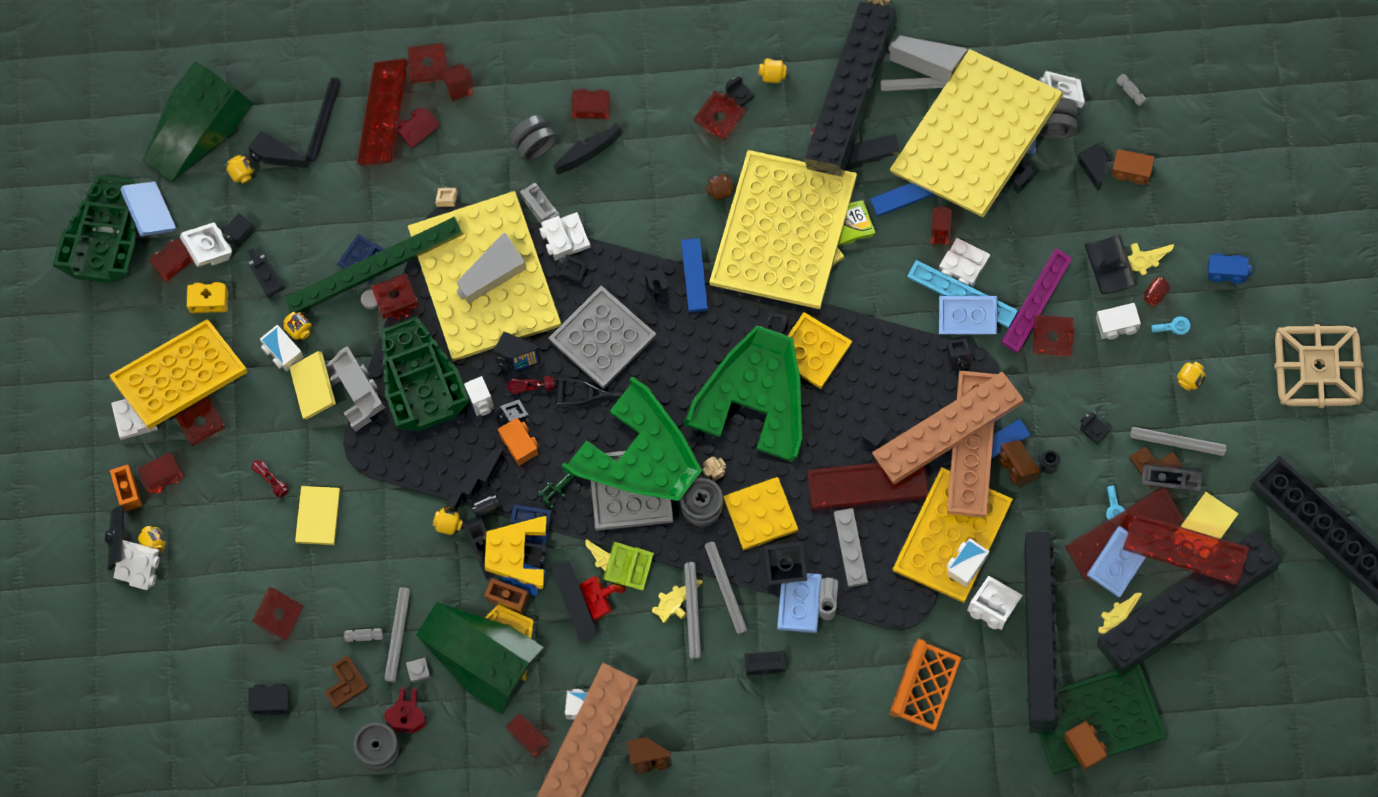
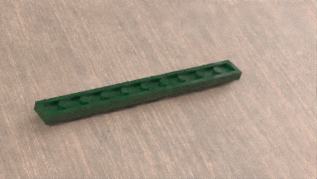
M454 216L284 299L291 313H301L463 235Z

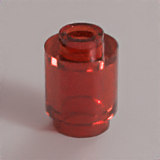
M1162 277L1153 278L1144 292V301L1151 306L1160 304L1170 289L1168 281Z

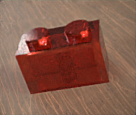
M463 63L442 70L445 85L452 101L473 94L471 89L474 86L469 68L465 69Z
M586 89L573 90L572 118L609 119L610 91L603 89L588 91Z
M946 207L933 208L931 244L949 245L952 209Z
M177 238L170 241L163 250L153 254L149 263L163 281L167 283L194 260L183 242Z
M171 452L136 469L149 494L158 493L163 490V487L169 484H176L184 477Z
M520 713L506 726L507 732L534 759L549 746L548 740Z

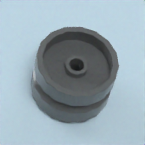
M1061 99L1038 135L1049 139H1065L1074 136L1077 133L1076 118L1078 106L1076 103L1067 99Z
M540 115L525 119L509 135V142L515 149H518V154L525 162L534 161L545 155L557 141V136L552 129L547 128L546 121Z
M695 479L680 498L683 516L695 526L711 525L722 515L724 506L722 492L719 486L710 479Z
M378 722L368 723L361 727L355 735L353 742L354 752L362 765L369 770H386L394 765L400 753L399 741L392 729L387 725Z

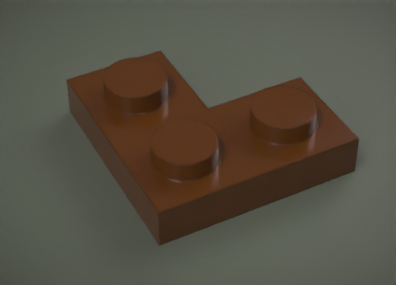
M1146 446L1129 457L1141 476H1143L1144 464L1183 466L1173 452L1156 461ZM1148 485L1151 490L1156 487L1153 485Z
M347 655L331 665L341 682L324 693L336 710L369 688Z

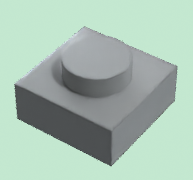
M425 658L406 663L411 683L431 678Z

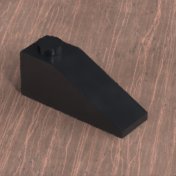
M263 131L258 133L248 147L251 154L250 157L256 162L261 161L269 165L301 168L309 166L306 157Z
M1144 464L1142 484L1200 491L1203 468Z
M478 516L463 522V528L485 579L496 576L497 574L485 570L487 530L481 517Z

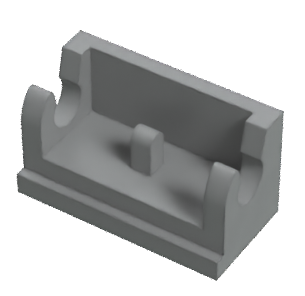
M536 183L520 191L522 200L540 224L543 221L560 215Z

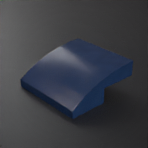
M358 233L336 265L345 269L385 249L376 243L373 244Z
M514 504L510 524L513 525L546 516V536L525 535V543L547 547L552 510Z

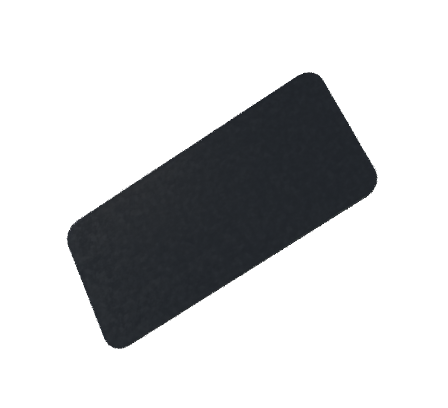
M455 203V206L438 207L428 214L425 220L470 206V204ZM525 220L561 325L602 286L656 333V337L603 389L549 341L548 338L559 327L523 339L538 346L541 361L516 371L510 369L503 370L498 366L493 351L495 348L453 362L419 259L416 257L407 261L383 329L418 317L431 337L458 369L463 385L482 376L490 393L494 409L487 415L476 416L469 400L455 418L421 431L397 428L385 397L382 338L380 335L368 368L370 374L367 376L369 380L373 379L378 386L376 392L385 408L370 417L371 422L357 431L348 422L343 446L346 458L357 472L372 479L449 501L467 475L483 459L501 447L504 450L505 456L488 487L480 485L472 500L464 498L461 505L472 508L475 500L490 493L491 495L496 493L502 507L498 509L499 511L493 513L495 515L511 519L514 504L552 510L543 502V497L538 496V490L542 491L547 486L546 482L552 483V486L555 487L567 475L563 473L562 464H568L586 441L604 453L626 451L639 435V433L610 414V410L619 399L607 397L580 407H556L554 405L556 402V379L581 380L608 392L623 391L624 393L631 385L630 378L634 377L649 388L681 431L701 469L705 468L703 463L710 457L715 456L717 460L720 457L726 464L724 469L726 473L715 481L712 477L709 478L719 486L722 496L778 477L798 527V532L743 551L724 499L722 515L716 522L708 526H695L688 522L682 514L680 500H671L672 523L596 531L591 481L575 477L561 490L567 496L565 499L556 493L549 499L551 505L555 507L552 510L550 531L584 541L587 539L591 543L611 549L614 542L654 553L652 561L685 570L684 565L686 563L694 562L697 574L717 579L705 548V544L714 542L731 584L779 598L781 584L768 585L764 546L803 542L807 573L821 574V579L833 578L838 580L837 615L893 630H904L917 626L928 617L935 604L938 591L894 572L893 567L941 467L951 471L952 449L893 485L873 457L872 452L874 450L861 442V435L875 418L890 428V432L881 443L882 447L956 401L959 371L999 374L996 362L986 351L968 344L971 367L952 370L947 341L953 339L822 303L821 309L712 286L710 285L712 272L706 270L703 271L708 311L689 313L684 264L588 238L591 248L569 255L587 263L581 281L577 282L564 275L555 276L556 269L554 267L557 260L554 259L553 254L549 255L546 245L549 243L547 238H542L539 228H542V225ZM663 269L668 288L669 302L664 303L662 295L657 293L654 296L656 298V303L651 300L649 290L646 289L644 273ZM771 311L789 317L783 335L788 336L802 314L806 313L852 341V345L822 389L800 377L802 441L798 455L793 462L756 450L767 414L731 402L720 437L683 425L692 401L701 391V381L708 362L720 365L727 354L756 326L764 328ZM550 375V377H554L555 388H552L551 391H546L545 386H539L536 390L523 391L515 395L508 389V383L513 378L523 380L536 379L539 382H543L544 376ZM528 383V386L532 387L533 383ZM564 384L563 402H576L587 399V387ZM595 391L594 397L597 396L599 393ZM516 400H520L528 413V417L520 422H525L529 429L528 435L530 438L534 437L539 445L537 448L539 455L518 466L499 436L498 429L501 426L495 418V414L500 406ZM703 470L697 478H706ZM549 489L544 495L548 497L553 491ZM851 508L854 511L868 584L848 587L834 518V511ZM831 606L823 607L824 611H831L833 609Z

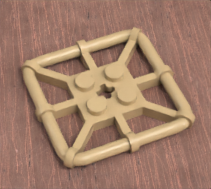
M1314 324V326L1279 327L1275 335L1276 363L1274 367L1277 370L1280 403L1287 406H1318V408H1324V406L1359 405L1363 401L1362 369L1364 364L1361 362L1358 329L1350 326H1320L1319 324ZM1346 333L1335 346H1321L1320 334ZM1290 334H1314L1315 346H1302ZM1352 338L1354 361L1339 362L1338 350ZM1283 339L1299 352V362H1284ZM1317 361H1320L1325 367L1317 369L1314 365L1317 364ZM1300 369V381L1286 394L1284 370ZM1340 369H1354L1356 392L1340 379ZM1303 385L1318 386V398L1291 399ZM1324 385H1337L1351 398H1324Z

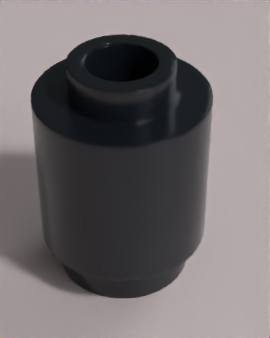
M1047 450L1041 455L1040 469L1046 474L1055 473L1059 468L1060 456L1054 450Z
M490 493L475 500L472 509L476 517L480 516L483 519L499 511L498 509L502 505L497 494L491 495Z

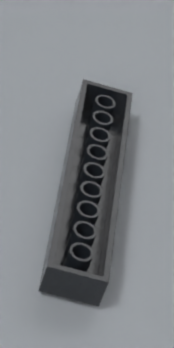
M859 2L804 157L807 170L843 177L897 23L895 8Z
M1278 456L1252 482L1250 490L1378 605V544L1282 457Z
M1254 531L1100 636L1097 647L1122 677L1278 569L1280 559L1260 535Z
M1026 532L1024 543L1029 733H1053L1054 726H1057L1059 718L1058 708H1055L1058 701V689H1054L1057 682V670H1053L1056 669L1057 651H1053L1056 644V613H1054V541L1050 539V532Z

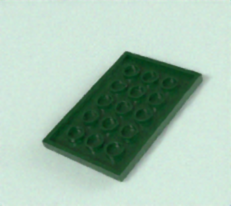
M1140 664L1122 677L1117 671H1112L1059 688L1057 707H1055L1058 708L1059 712L1058 724L1054 726L1053 733H1038L1053 775L1081 766L1064 739V735L1084 722H1087L1088 726L1092 725L1097 733L1095 737L1099 743L1102 742L1108 751L1106 753L1107 757L1167 738Z

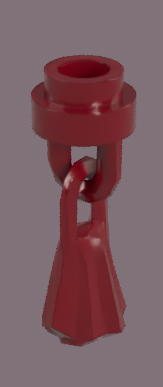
M550 375L544 376L543 382H539L536 379L523 380L513 378L508 383L509 391L515 395L523 391L536 390L539 386H545L546 391H551L552 388H555L554 377H550ZM528 383H533V386L529 387Z
M261 460L253 461L252 470L271 484L275 496L284 497L289 492L285 482L280 483L269 471L265 462Z

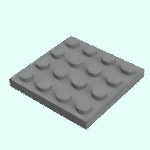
M600 286L548 339L604 389L656 337V333L604 287Z
M625 451L605 454L618 462ZM591 481L596 531L673 522L671 499L634 494Z

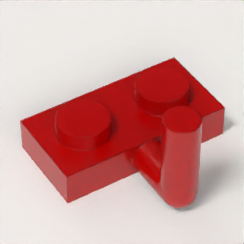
M593 576L579 584L593 620H598L612 612L606 596L613 592H625L624 586L611 584L603 589L597 576Z

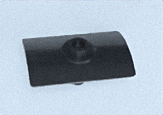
M1117 234L1103 240L1085 244L1101 294L1114 293L1137 285L1120 235Z
M123 506L116 507L110 512L109 531L105 533V543L108 545V570H111L112 565L121 562L123 540L131 542L133 539L132 535L123 534Z

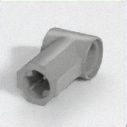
M833 578L821 579L819 615L824 620H831L836 616L838 580ZM831 606L833 609L831 611H824L823 607Z

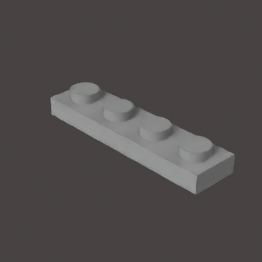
M853 508L834 511L848 587L868 584Z

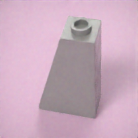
M899 36L889 47L891 61L944 83L950 82L953 73L968 50L962 47Z
M503 233L457 281L458 289L456 291L462 300L465 298L468 304L526 270L525 261L506 233Z

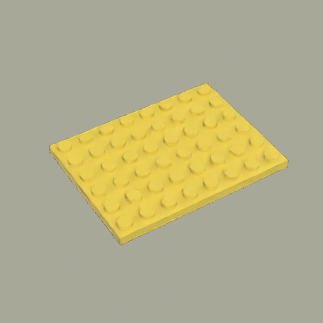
M969 49L953 73L950 82H947L890 168V171L984 218L1064 96L1063 92Z
M748 150L710 278V285L821 309L857 173L845 171L843 177L807 170L806 163L802 161Z
M515 191L408 226L412 237L455 216L463 235L418 256L453 362L495 348L503 331L524 339L561 326ZM503 233H506L525 261L526 270L468 304L465 298L462 300L456 291L458 289L457 281Z

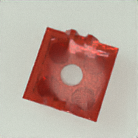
M444 43L408 47L411 83L448 79ZM424 58H431L433 60L432 65L429 67L422 64Z
M714 91L693 121L720 139L725 140L745 114V109L737 105L734 98L729 99L726 93L721 95ZM717 112H722L725 118L719 122L714 119V115Z
M406 273L371 286L383 319L393 316L399 320L401 314L407 317L410 312L409 309L419 306ZM393 290L400 293L395 299L389 297Z
M1035 315L1033 354L1071 357L1072 344L1074 342L1073 333L1075 331L1073 318ZM1048 332H1056L1058 339L1055 342L1049 341L1047 338Z
M208 396L174 415L191 446L226 428ZM199 416L205 418V424L201 427L196 426L194 423L195 419Z
M269 587L252 622L258 625L259 629L265 630L266 633L275 635L282 640H287L304 606L273 587ZM277 608H281L284 611V616L280 620L274 617V611Z

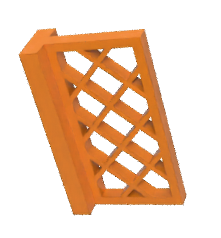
M918 639L912 649L889 715L900 717L935 731L961 657L926 644V641ZM926 649L934 652L937 660L927 663L924 656ZM946 658L954 660L953 668L946 670L941 660ZM938 662L943 672L934 676L929 665ZM926 667L930 678L921 681L918 672ZM945 675L947 685L939 688L935 678ZM932 680L936 690L927 694L923 683ZM919 685L924 696L914 699L911 692L912 688ZM938 693L941 702L933 707L928 696ZM925 698L930 708L920 712L916 702ZM913 703L917 714L913 716L904 714L906 706ZM931 711L935 718L933 724L925 722L922 714Z

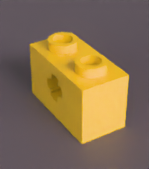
M214 282L211 285H204L203 283L188 285L187 308L189 312H228V289L226 285L220 282Z

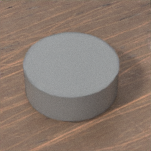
M375 290L365 291L361 295L362 305L369 310L377 308L380 304L379 294Z

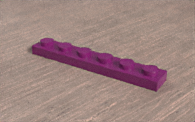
M1057 248L1054 249L1001 340V344L1015 353L1019 352L1072 260L1071 257Z

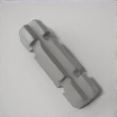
M1125 74L1119 76L1117 83L1124 87L1123 89L1132 99H1135L1134 102L1138 106L1143 105L1146 102V97L1140 94L1139 89L1131 81H1128L1129 78Z
M375 628L374 630L360 629L355 630V632L346 630L344 632L346 642H353V640L368 641L372 640V638L381 640L383 638L381 628Z

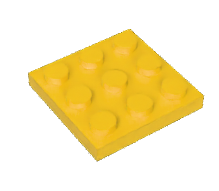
M806 313L802 314L788 335L794 340L800 377L820 389L823 388L852 345L850 339Z
M778 477L723 496L743 551L798 532V527Z

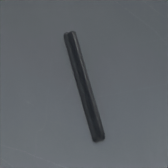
M330 78L306 154L308 161H316L341 83L339 78Z

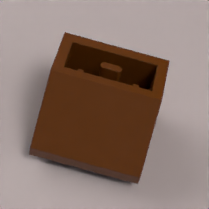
M1020 440L1001 445L998 461L1003 469L1006 468L1008 470L1009 479L1014 485L1017 484L1020 489L1040 477V470Z
M647 737L627 741L633 773L642 775L649 773L651 769L665 770L672 765L670 752Z

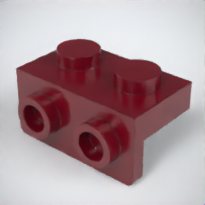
M416 108L411 113L412 117L408 120L404 119L397 124L396 134H399L410 148L416 146L440 125L427 108Z

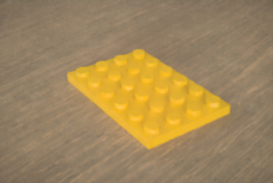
M207 319L109 376L149 430L246 374L247 370Z
M941 467L893 567V571L965 603L979 571L966 588L947 576L948 568L946 566L952 557L955 559L958 556V548L963 542L967 543L969 538L989 551L1013 499L989 489L986 518L947 514L950 471Z

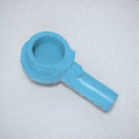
M1179 316L1173 319L1172 323L1152 325V333L1172 331L1173 334L1184 335L1190 330V322L1187 318Z
M1108 486L1110 507L1106 512V517L1109 522L1119 524L1124 521L1126 512L1122 506L1118 505L1115 486Z

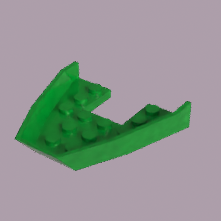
M756 326L727 354L692 401L683 425L720 437L731 402L767 414L756 450L793 462L798 455L802 441L801 385L793 338Z
M631 377V385L612 407L610 414L639 433V435L618 462L586 441L568 464H562L563 473L634 494L679 501L701 473L702 469L683 434L649 388L634 377Z

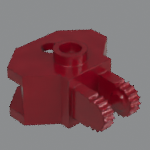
M400 687L399 699L396 700V704L385 711L384 719L395 732L417 733L426 727L427 718L417 705L418 691L416 688H413L411 691V701H405L406 690Z

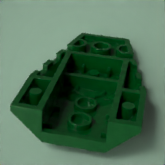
M194 61L172 90L143 157V161L173 182L191 168L196 161L202 159L206 153L218 146L226 137L228 138L254 106V103L210 69Z
M97 176L87 192V197L78 206L79 210L75 216H72L69 226L61 234L53 261L55 268L74 279L113 283L127 275L136 244L135 222L120 189L122 186L135 184L134 179Z
M418 317L381 329L385 397L396 427L421 431L455 418L468 404V395L458 369L451 363L448 356L441 350L438 343L431 337Z
M439 602L435 603L416 634L421 642L471 695L500 714L504 713L513 697L510 695L529 665L536 662L544 649L543 646L512 626Z

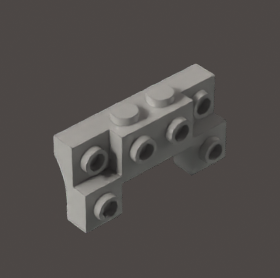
M348 346L340 350L330 362L325 364L331 387L342 381L356 404L344 412V415L348 418L351 427L355 431L371 422L370 417L385 408L376 392L378 386L373 379L369 380L367 376L370 374L364 364L360 366Z

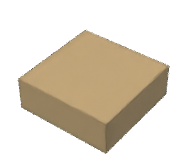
M439 188L435 201L436 206H455L458 195L457 188Z

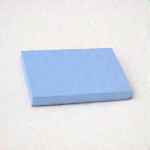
M156 182L121 187V193L140 236L173 232L176 229Z
M939 296V334L997 335V296Z
M1119 526L1087 573V576L1115 596L1120 597L1151 548Z
M807 573V581L781 584L778 630L817 633L821 574Z

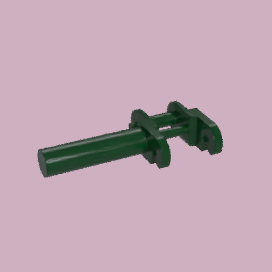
M567 474L555 487L552 486V483L546 482L547 486L542 491L538 490V496H542L543 502L554 510L555 507L551 505L549 499L555 493L565 499L567 496L561 490L576 476ZM551 489L553 492L548 497L544 495Z

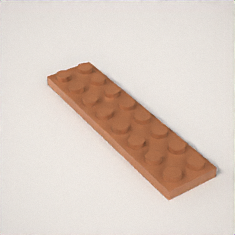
M959 371L957 399L997 374ZM994 422L952 448L947 514L986 518Z
M1001 372L872 452L873 457L894 485L1024 404V399L1005 374Z
M602 663L537 797H582L639 680Z

